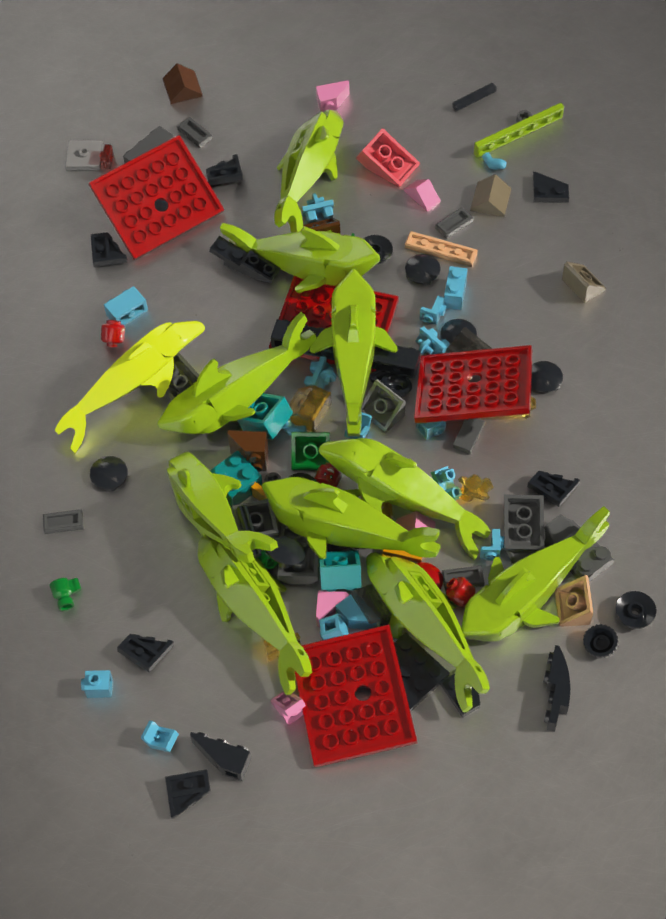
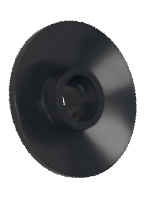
M370 235L363 238L379 254L380 261L378 264H382L390 259L393 253V246L386 237Z
M630 591L623 594L618 599L615 608L618 619L627 627L634 629L649 626L654 621L657 612L652 598L639 591ZM632 611H637L638 615L633 614Z

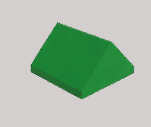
M291 432V470H318L322 464L329 463L319 453V447L323 443L330 441V432Z

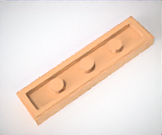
M410 231L405 242L406 249L470 267L473 266L478 254L477 249Z

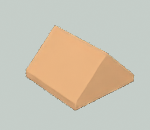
M584 575L558 587L555 591L557 613L560 618L559 626L590 625L593 607L588 576Z

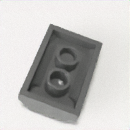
M180 353L174 357L173 375L169 388L165 393L171 401L181 392L192 386L199 377L196 370Z
M504 494V551L509 556L511 563L514 564L544 549V495Z
M560 514L544 527V546L548 547L574 536L581 527L573 520ZM596 542L583 552L570 572L577 579L587 575L590 582L614 563V559L606 547L600 546Z
M281 525L280 536L296 539L305 548L306 555L304 561L296 565H290L287 569H283L278 565V580L286 584L308 585L318 581L319 557L308 545L306 537L292 532L287 525Z

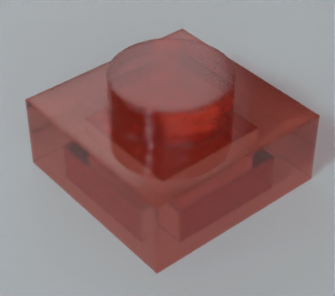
M105 144L104 150L100 152V161H103L104 169H111L114 157L112 145Z

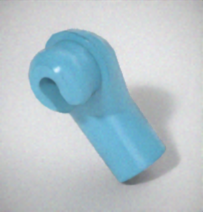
M489 152L483 154L482 158L489 169L501 170L506 168L507 163L505 160L492 158Z
M290 418L282 427L290 436L291 432H307L306 425L295 426Z

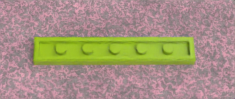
M558 103L475 142L474 155L476 158H479L487 152L494 151L562 119L564 105Z

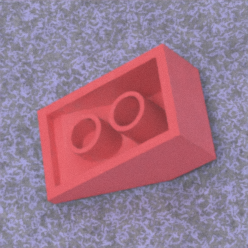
M383 128L356 157L369 171L397 187H400L420 164Z

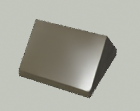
M496 174L477 182L470 211L505 217L511 187Z
M565 262L562 280L584 303L606 290V287L584 265Z

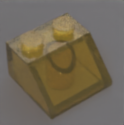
M315 385L298 388L289 403L293 411L290 417L291 422L297 426L306 425L307 430L315 432L332 404L331 392Z

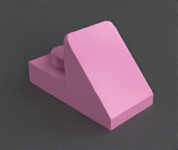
M283 691L270 700L289 725L303 716L302 708L306 705L303 699L294 693L285 695Z

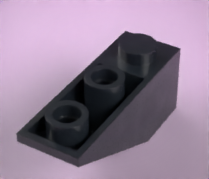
M202 732L197 734L190 733L192 743L222 775L243 781L251 761L250 751L246 747L241 745L233 746L219 738L217 740L209 738L207 734Z

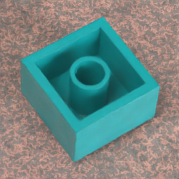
M263 393L248 407L254 409L255 414L237 421L243 431L267 432V439H274L292 416L293 411L285 397Z
M238 451L210 470L211 473L233 477L241 482V488L232 489L227 493L226 498L231 507L240 505L252 495L251 486L255 482L261 486L263 483L262 475Z
M359 550L326 552L325 559L319 558L321 590L333 592L337 589L352 591L362 588Z

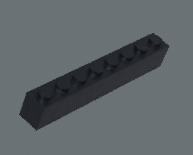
M276 320L271 334V347L274 348L282 345L283 337L291 323L290 321ZM305 324L301 334L311 330L318 337L324 328L310 327ZM396 344L398 351L393 353L375 346L371 369L415 379L420 362V350L412 347H401ZM333 346L316 353H311L309 348L304 353L316 357L323 356L335 361Z

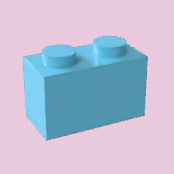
M449 267L444 294V305L447 306L446 308L462 310L468 268Z
M134 286L104 304L108 318L121 321L123 325L148 311L146 299Z

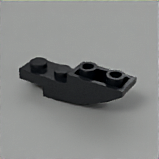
M221 236L216 239L209 250L210 253L224 260L225 266L259 281L271 283L281 269L251 250L247 253Z
M555 645L554 652H549L547 664H551L550 671L546 670L544 683H547L546 691H550L548 703L552 704L551 710H546L544 722L548 723L547 730L553 732L556 729L559 713L567 715L570 702L568 666L560 646Z

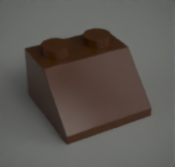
M228 430L230 453L233 454L238 451L258 472L267 471L269 453L267 432Z

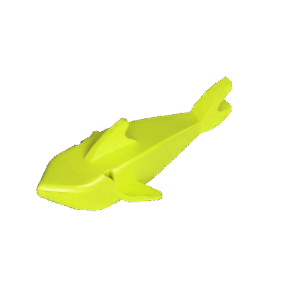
M185 321L173 324L168 322L150 331L117 359L82 400L61 418L55 428V432L59 435L68 428L74 429L75 435L70 449L76 453L85 435L86 415L122 398L139 386H154L157 390V397L162 398L169 388L172 379L174 357L202 334L205 326L199 321Z

